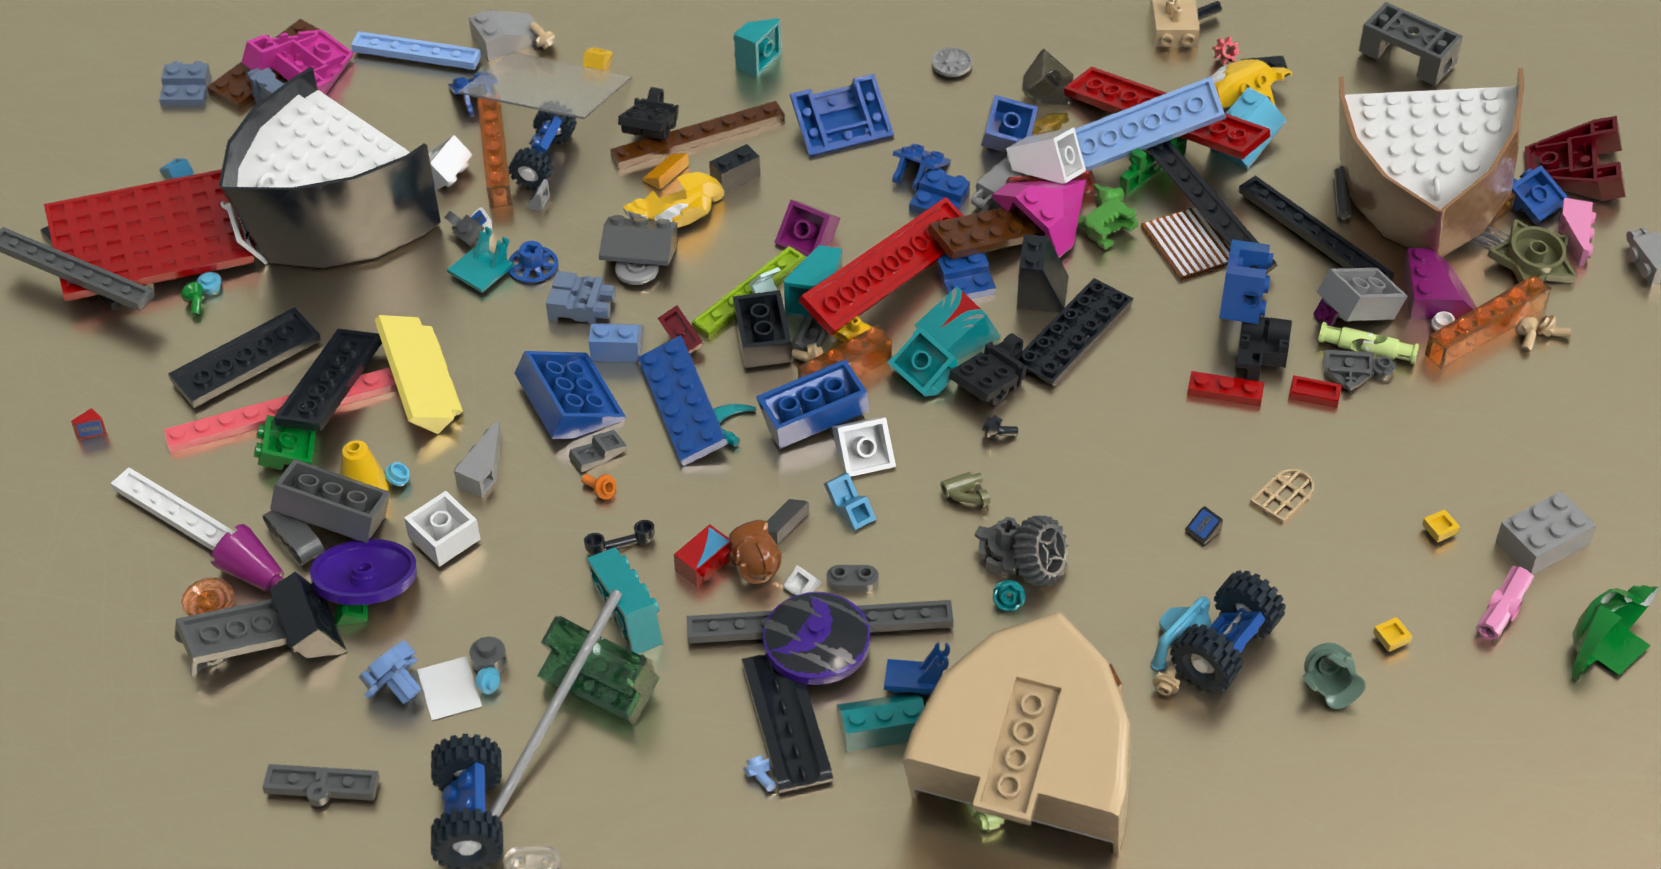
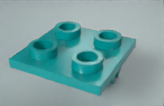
M485 227V232L480 231L477 245L447 269L449 274L481 293L514 267V263L507 260L509 239L503 236V242L498 240L496 243L495 253L489 250L492 230L488 227Z

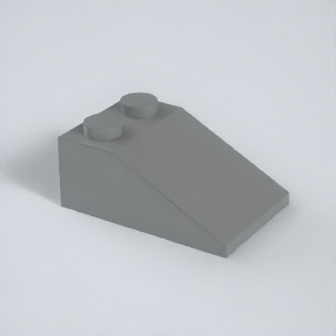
M487 10L469 17L471 37L488 61L536 45L534 40L538 36L529 28L530 24L536 21L530 13Z

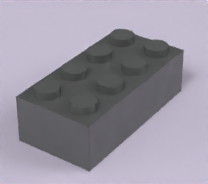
M294 459L274 484L270 510L367 543L386 516L390 492Z

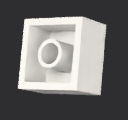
M444 491L404 518L408 538L439 567L480 540L477 519L447 491Z

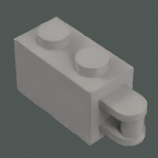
M1005 158L998 165H994L991 171L984 177L982 176L978 179L976 193L971 199V204L981 208L983 211H987L989 208H1002L992 198V194L1007 183L1026 182L1027 174L1013 171L1011 164Z
M1645 228L1628 231L1626 238L1630 244L1627 253L1629 259L1636 265L1641 275L1646 278L1651 286L1660 284L1661 235L1658 231L1649 233Z

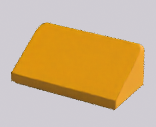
M676 153L669 155L642 178L643 181L661 190L689 166L688 154Z

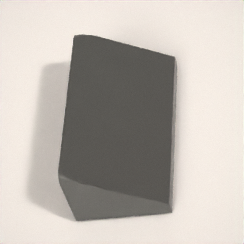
M810 313L803 318L791 342L792 350L797 349L808 352L807 345L816 343L817 347L821 345L827 331Z
M788 499L766 521L768 523V533L777 545L809 514V502Z

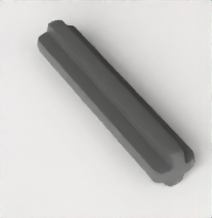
M1340 166V168L1334 170L1338 217H1341V220H1346V218H1350L1352 215L1350 192L1343 168Z

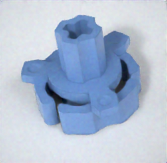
M406 640L393 646L367 668L370 672L366 669L360 674L359 679L369 689L365 694L368 699L388 685L404 705L422 690L407 672L418 660L413 657L415 651Z

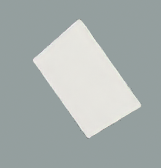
M467 656L417 670L431 720L482 706Z

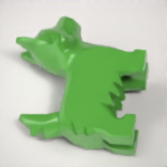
M1094 184L1099 207L1087 216L1079 215L1077 226L1084 228L1089 239L1096 241L1098 246L1106 250L1114 244L1111 239H1106L1107 235H1110L1112 232L1115 233L1121 227L1131 232L1138 227V220L1135 218L1137 216L1136 211L1133 208H1128L1122 202L1125 193L1121 187L1112 189L1107 186L1100 187L1098 184Z

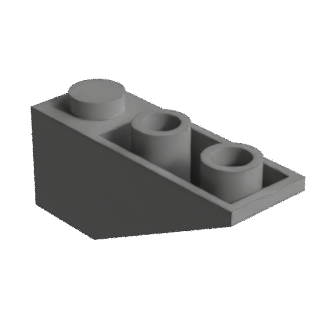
M495 421L490 428L485 430L483 437L476 445L471 447L468 455L462 462L456 465L454 470L457 487L481 498L484 497L497 480L502 442L499 421Z

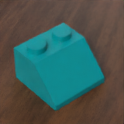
M774 18L746 22L740 29L736 30L733 40L737 69L758 77L782 53L780 19Z

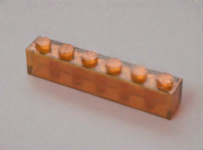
M500 95L477 98L489 207L513 206Z
M1535 274L1430 334L1425 356L1439 368L1447 367L1517 326L1521 319L1532 317L1546 309L1552 288Z

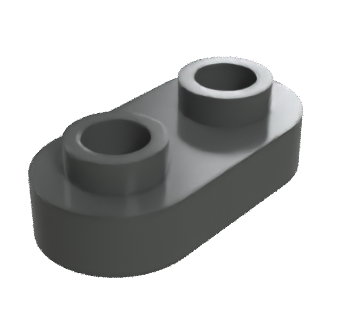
M835 565L827 571V585L836 592H870L876 589L879 584V573L876 568L870 565Z

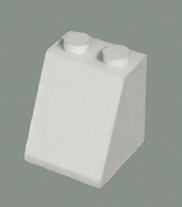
M1074 127L1029 136L1006 148L1007 159L1013 171L1061 184L1067 183L1086 171Z

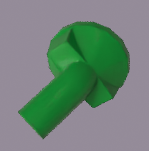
M198 282L185 285L181 291V298L185 302H191L190 314L195 316L200 315L201 301L205 298L202 294L203 286Z

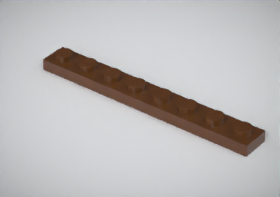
M773 101L670 131L667 140L646 138L610 149L611 157L619 170L785 121V114L777 101Z

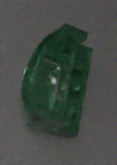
M555 616L541 641V644L550 653L537 676L543 682L558 689L590 631L562 616ZM599 636L568 694L635 725L660 677L655 673L650 658L643 654L639 655Z

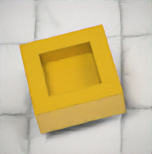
M1445 509L1425 517L1422 523L1437 543L1458 534L1460 530L1458 523Z
M1398 617L1374 627V635L1388 652L1411 642V633Z

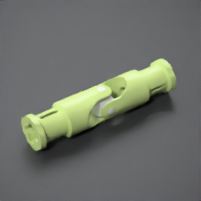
M1325 322L1322 323L1318 343L1321 344L1328 342L1347 350L1373 352L1378 357L1386 356L1391 360L1395 358L1410 361V364L1413 365L1415 364L1419 348L1417 343L1415 345L1402 343L1396 338L1375 335L1348 327H1343L1342 329L1328 326ZM1364 339V342L1361 345L1356 340Z

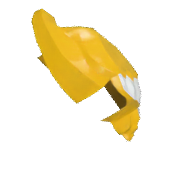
M1245 59L1221 67L1212 75V79L1223 109L1232 106L1248 87L1267 96L1275 105L1271 84L1276 80H1284L1285 75L1291 76L1292 72L1283 67H1269L1265 62L1258 59Z
M700 172L688 173L677 177L685 189L658 198L656 193L652 191L645 199H636L632 203H627L623 206L625 214L631 219L636 217H645L652 221L668 219L671 222H676L677 228L708 215L712 202H717L724 198V189L714 177Z

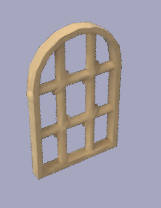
M1286 469L1275 475L1250 499V503L1283 524L1310 499L1314 492V482L1312 477L1304 471ZM1293 474L1287 481L1281 478L1283 475ZM1300 475L1306 481L1297 488L1292 485V481ZM1276 480L1280 481L1281 486L1274 493L1268 490ZM1310 483L1311 490L1306 494L1303 492V488ZM1288 486L1293 490V493L1286 500H1283L1279 497V493ZM1264 492L1269 495V498L1263 504L1255 501ZM1299 493L1304 498L1294 507L1290 504V501ZM1273 499H1276L1280 502V506L1274 511L1265 507ZM1284 506L1292 509L1283 518L1277 515Z

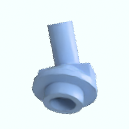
M762 755L747 760L748 766L743 768L747 777L755 776L757 781L767 791H772L776 787V783L765 773L771 769L769 758L764 760Z

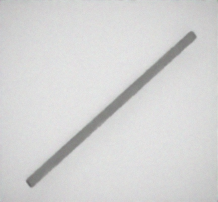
M614 589L611 592L490 810L492 816L497 815L500 817L618 604L622 596L620 591Z

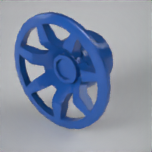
M537 241L524 242L519 247V250L514 252L509 258L511 262L515 259L520 261L519 264L514 265L509 270V273L513 278L521 282L536 283L544 281L551 277L558 268L556 254L552 250L542 247ZM552 257L554 264L546 262V260ZM541 266L544 269H551L550 272L543 275L540 269ZM525 268L522 277L514 272ZM533 270L535 271L536 275L538 276V278H528V277L530 276V273H531V271H533Z

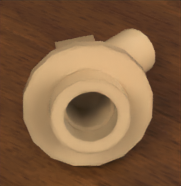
M536 22L530 24L529 28L538 36L534 40L537 48L542 46L545 49L554 43L553 38L556 36L551 30L545 32Z
M1546 315L1539 320L1536 333L1539 335L1544 334L1547 337L1551 335L1571 338L1572 328L1556 327V317L1554 315L1549 317Z
M1525 317L1521 319L1515 329L1518 335L1526 336L1521 347L1525 351H1531L1534 344L1536 329L1539 325V321L1536 318Z
M816 343L807 345L808 352L797 349L792 350L793 359L810 361L811 367H820V361H824L822 346L817 347Z
M1168 665L1165 674L1158 672L1153 679L1152 684L1156 687L1155 689L1158 693L1169 696L1178 692L1180 681L1175 679L1176 666Z

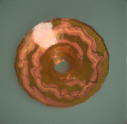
M204 578L194 582L186 589L181 603L184 612L188 616L230 608L234 603L235 594L232 586L227 581L220 578Z

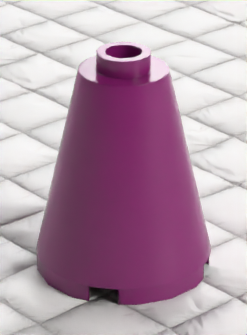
M239 524L235 526L236 532L232 535L227 532L217 543L211 555L215 560L211 561V564L225 573L266 592H270L269 589L284 579V571L251 528L245 524Z

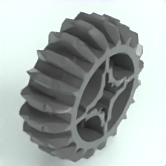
M1041 515L1028 517L1027 520L1022 521L1021 526L1017 527L1018 534L1014 535L1016 541L1015 545H1013L1015 549L1013 557L1016 558L1015 567L1019 568V576H1023L1024 582H1029L1030 585L1049 586L1059 581L1060 575H1064V567L1067 566L1066 557L1069 556L1066 549L1068 545L1065 542L1067 536L1062 533L1063 527L1059 526L1058 521L1053 520L1052 517Z

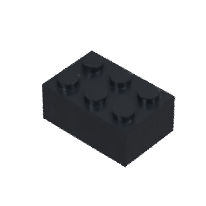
M780 290L733 296L734 319L744 368L792 362L791 338Z

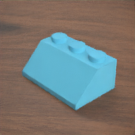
M1248 87L1226 114L1269 128L1270 137L1243 160L1212 148L1210 150L1248 169L1287 122L1286 118L1267 96Z

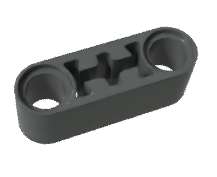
M273 510L262 516L270 532L299 565L306 564L324 552L321 541L304 521L282 515Z

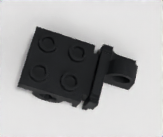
M651 87L647 99L642 98L639 100L636 97L634 105L618 116V125H621V131L625 134L644 136L645 134L649 138L667 140L670 129L676 127L679 105L674 106L670 103H664V90Z
M1259 316L1258 324L1242 322L1236 367L1248 369L1247 380L1259 381L1261 365L1286 368L1292 320Z
M1013 333L1007 335L1003 342L998 345H993L992 341L985 345L984 353L980 352L950 370L949 379L984 402L989 401L995 406L999 405L1006 398L1009 388L1014 391L1016 386L1020 387L1022 380L1025 379L1027 366H1024L1015 359L1022 352L1024 341Z

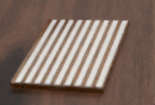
M1196 207L1141 223V228L1179 281L1212 272L1213 270L1226 267L1228 264L1231 247Z

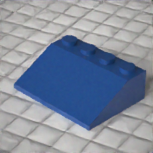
M524 351L514 374L552 439H574L625 420V414L587 353Z

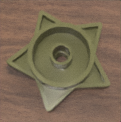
M1515 219L1511 226L1509 240L1492 247L1487 255L1489 258L1513 270L1524 292L1530 291L1545 281L1574 284L1577 278V274L1566 259V247L1569 236L1555 234L1542 227L1528 226L1518 219Z

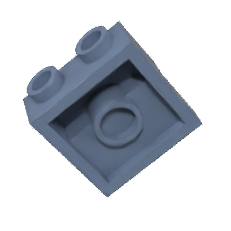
M179 61L165 64L161 76L163 86L159 97L160 105L205 106L208 93L207 86L210 85L211 81L209 65L201 61H195L193 64H183Z

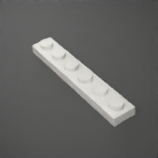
M129 467L111 482L114 491L212 551L227 532L231 535L235 532Z

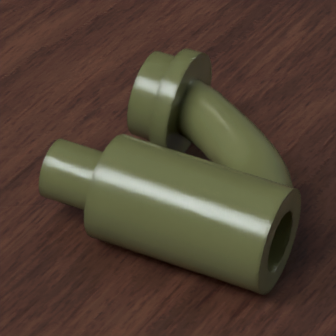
M968 472L943 480L940 483L945 498L951 497L959 502L979 504L981 508L990 504V496L986 489H978L976 494L964 493L975 489L976 484L983 482L981 473L972 475Z

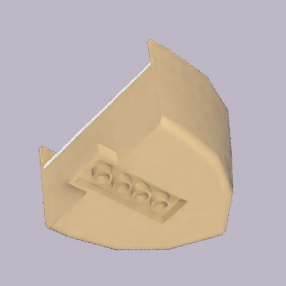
M1060 612L993 632L942 674L910 733L902 761L911 797L917 799L919 791L971 804L975 811L1026 825H1031V822L1034 821L1112 842L1113 853L1119 854L1127 818L1131 767L1130 722L1109 663Z

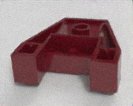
M1617 116L1594 119L1525 146L1526 170L1529 168L1535 170L1542 166L1562 190L1600 201L1626 197L1621 162L1599 165V154L1622 151L1621 133Z

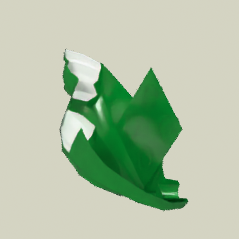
M1633 585L1628 591L1618 588L1609 589L1597 596L1588 605L1578 619L1572 633L1573 645L1577 651V657L1572 669V677L1576 681L1579 680L1581 672L1586 673L1589 666L1597 660L1620 675L1651 646L1629 631V629L1649 607L1659 587Z

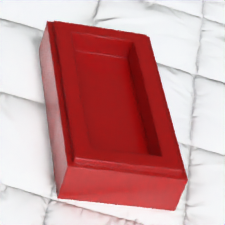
M1293 375L1288 399L1338 408L1342 384Z

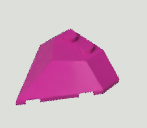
M1086 179L1070 180L1063 184L1053 181L1007 183L992 194V198L1007 212L1016 206L1046 233L1045 236L1049 238L1060 258L1074 245Z

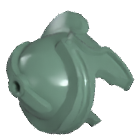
M1322 643L1314 647L1306 656L1303 678L1312 690H1317L1325 697L1327 705L1332 709L1344 708L1363 694L1367 687L1366 681L1358 675L1351 656L1352 653H1349L1338 644Z

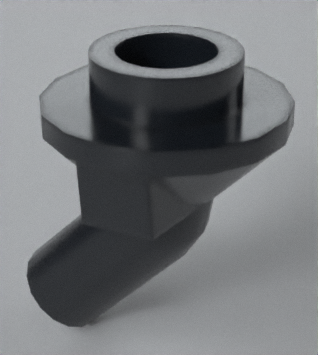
M994 415L992 418L988 417L982 428V431L985 432L984 437L995 440L997 435L1017 436L1019 430L1017 426H1001L1003 420L997 415Z

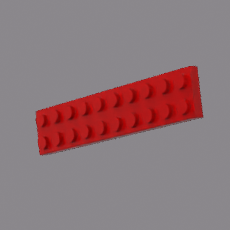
M1092 66L1064 87L1065 96L1112 113H1118L1166 94V92ZM1225 113V119L1179 137L1243 160L1270 137V129Z
M945 197L803 294L798 301L830 336L834 335L854 318L865 313L937 262L946 253L928 232L929 223L964 215Z

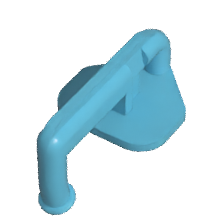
M1202 596L1198 598L1191 607H1172L1161 617L1159 625L1165 633L1160 637L1154 657L1151 660V667L1154 670L1161 671L1166 668V657L1169 648L1187 627L1193 624H1198L1200 627L1203 624L1207 625L1208 629L1212 625L1208 613L1211 604L1208 597Z

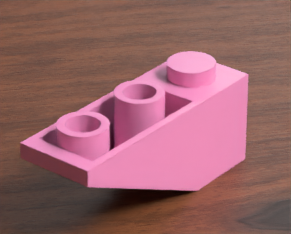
M1564 198L1559 215L1558 231L1561 235L1569 236L1567 247L1578 266L1584 267L1586 258H1591L1593 244H1589V242H1592L1594 236V228H1591V226L1594 225L1596 212H1592L1593 202Z

